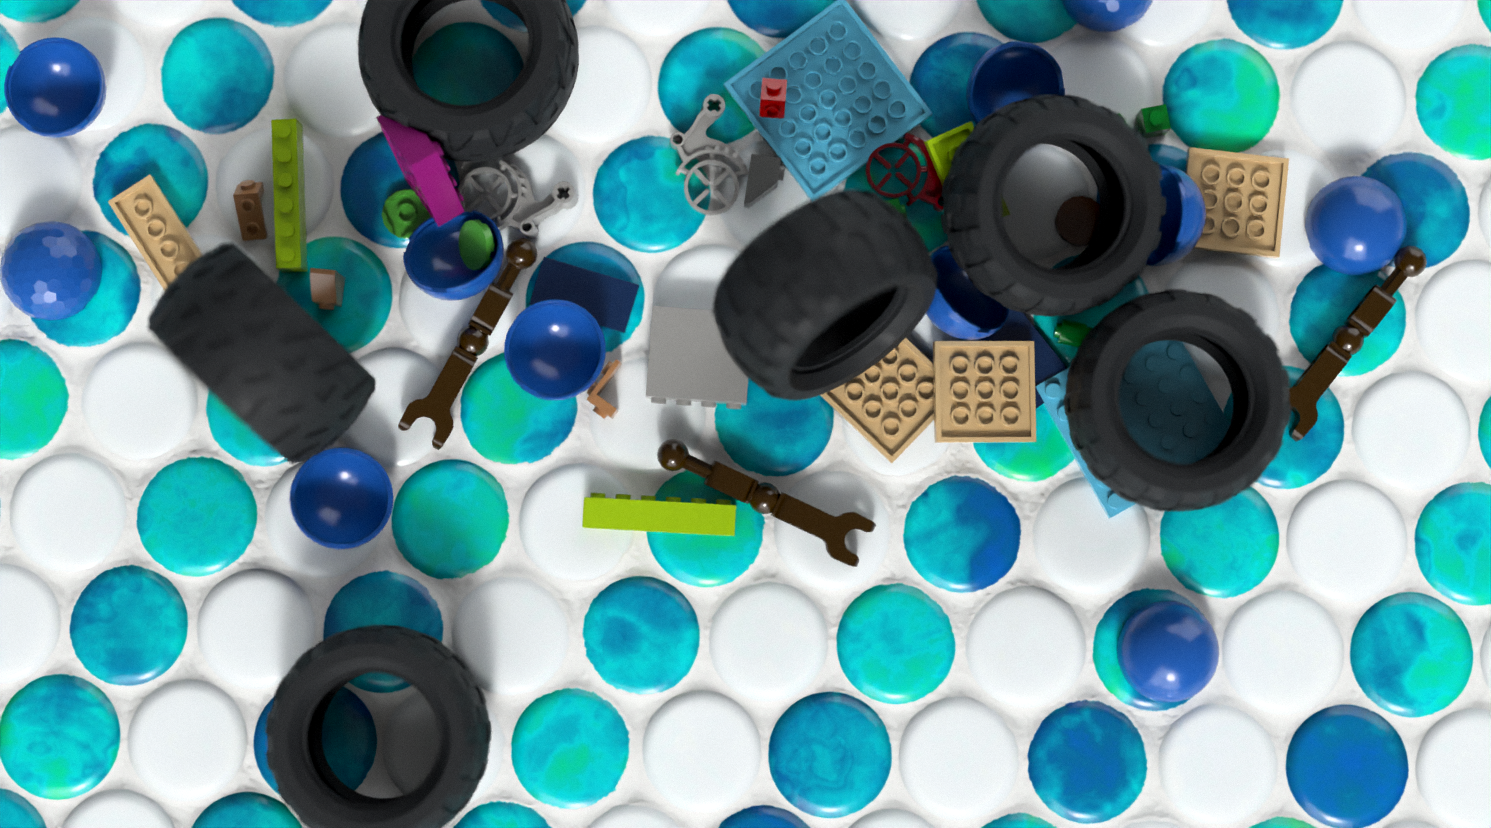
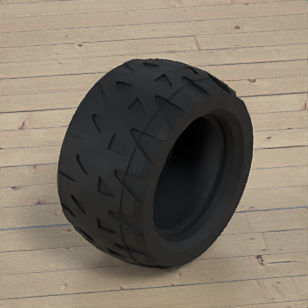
M367 0L362 13L358 34V62L361 77L369 97L380 115L426 134L431 143L436 141L444 154L440 158L464 162H481L512 155L531 145L545 134L566 107L577 79L579 66L578 35L566 0H486L504 6L521 19L528 31V52L520 74L504 92L488 101L473 105H453L429 96L417 86L412 68L414 44L425 23L444 7L464 0Z
M233 242L222 243L192 261L166 287L156 302V306L148 316L147 328L161 345L242 423L292 464L305 462L313 455H317L335 443L357 420L368 404L367 401L375 391L376 379Z

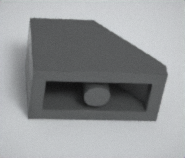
M751 154L744 207L750 208L776 189L778 180L783 181L785 166L781 165V158Z

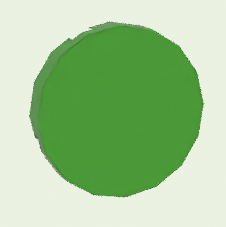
M410 189L394 192L387 198L382 209L384 225L390 233L402 239H409L410 235L420 224L431 218V215L415 192Z
M479 219L466 221L461 227L459 234L460 255L464 264L472 270L487 268L492 261V258H489L490 252L494 251V240L491 230L486 223H482V220Z

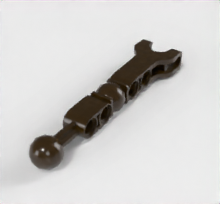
M517 238L509 243L506 249L508 263L497 283L492 282L489 285L468 323L469 326L459 332L457 346H455L428 396L409 403L398 424V429L406 431L417 418L428 417L436 425L435 436L432 439L433 448L439 450L443 447L454 428L453 418L450 414V408L476 363L477 357L487 350L489 344L488 336H491L514 294L510 292V289L521 269H527L536 262L538 256L537 248L529 239Z
M1405 246L1396 253L1394 258L1395 269L1381 287L1375 284L1345 320L1344 325H1340L1335 329L1332 334V341L1328 342L1295 384L1288 388L1289 403L1291 404V411L1295 416V422L1289 431V435L1294 441L1301 440L1316 424L1318 418L1317 401L1352 358L1351 355L1361 350L1364 338L1371 334L1396 302V299L1392 297L1407 277L1418 276L1424 271L1427 260L1422 249L1416 246Z
M667 440L658 448L657 459L664 469L678 471L684 468L705 478L703 484L745 504L749 503L757 513L770 514L781 521L820 538L825 543L826 550L831 558L852 567L858 566L859 557L846 548L845 536L853 529L864 532L874 531L876 524L868 518L855 512H847L839 516L830 515L783 492L780 493L777 487L771 483H758V480L722 463L713 461L711 465L689 455L688 448L680 440Z

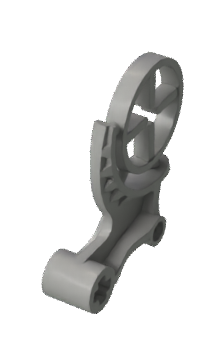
M711 94L705 98L700 113L685 134L675 132L670 138L671 147L677 150L682 161L675 174L678 176L680 173L686 175L684 194L687 202L697 212L710 216L722 214L731 208L739 192L737 177L749 174L744 161L734 149L723 142L710 139L706 135L707 128L724 113L725 101L717 94ZM717 102L719 104V111L712 110L710 112L708 110L710 106L708 103L715 104ZM680 138L682 142L680 144H675L673 142V139ZM702 155H709V160L696 164L690 171L685 168L693 159ZM715 155L729 159L739 170L734 172L727 164L715 160ZM717 165L726 170L714 181V186H718L729 174L734 181L735 191L730 203L718 190L715 189L713 191V194L725 206L720 210L708 211L697 206L709 194L708 189L704 190L694 201L689 196L688 182L693 173L705 186L710 184L709 180L698 170L702 166Z
M505 159L499 161L500 167L498 170L490 167L472 170L462 179L458 187L462 197L468 182L483 194L484 189L473 177L483 173L499 176L487 188V192L492 194L505 182L508 189L507 200L503 208H501L491 196H487V201L498 211L496 214L488 217L492 221L497 222L496 226L499 231L511 226L521 231L529 240H533L538 236L539 231L536 226L544 219L557 214L562 209H571L578 203L577 192L570 183L564 181L557 183L552 193L543 201H535L532 187L527 177L517 166ZM505 169L509 170L515 177L518 192H513L511 183L503 174ZM566 192L569 194V197L565 199L561 196L562 193ZM478 196L467 208L464 205V201L461 202V205L465 212H472L484 202V198ZM513 198H517V202L512 212L504 220H502L501 217H503L510 209Z

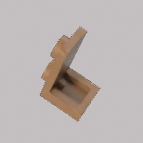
M254 180L243 181L237 185L233 194L243 241L262 240L268 236L261 204V198L264 193L263 182H255Z
M617 359L614 363L608 362L601 372L604 376L600 382L597 383L595 381L587 391L589 395L587 401L595 406L593 411L603 419L607 416L613 419L618 412L615 407L599 396L622 365Z

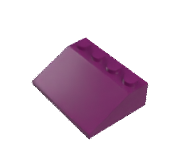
M382 115L376 117L406 181L438 227L465 212L461 205L464 199L457 187H455L457 186L455 179L450 172L447 173L450 171L449 165L443 157L440 158L444 154L436 141L431 143L426 134L406 127Z

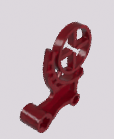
M905 133L903 144L887 143L879 146L872 152L866 163L865 175L869 186L875 193L889 199L907 196L909 199L906 203L907 206L912 205L917 200H921L932 205L935 211H943V206L938 204V200L943 201L944 199L941 197L942 184L922 139ZM910 143L920 151L926 166H920L917 155L908 147ZM897 148L906 152L895 164V169H898L909 156H911L915 163L916 177L913 184L900 172L895 174V177L908 188L904 192L891 194L880 190L891 178L892 174L890 172L885 175L877 186L871 179L870 164L873 158L887 170L891 168V164L878 154L883 149ZM921 172H926L924 186L920 193L914 197L911 191L916 187Z

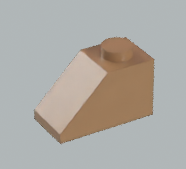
M310 268L312 302L319 305V309L334 310V306L342 307L345 277L336 270Z

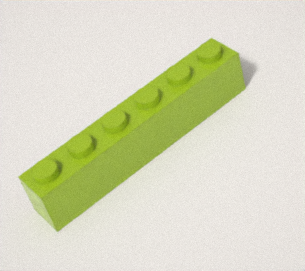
M296 118L271 120L276 269L282 273L307 272L303 125Z
M590 493V497H584L583 528L735 536L736 505H731V500L717 499L716 504H706V499L691 498V503L681 502L680 497H666V501H656V496L641 495V500H631V495L616 494L615 499L605 498V493Z

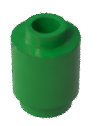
M1062 319L1060 323L1055 324L1053 337L1057 338V343L1079 348L1092 327H1087L1085 323Z

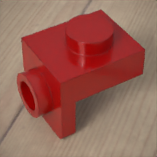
M762 78L760 117L784 118L787 89L786 79Z

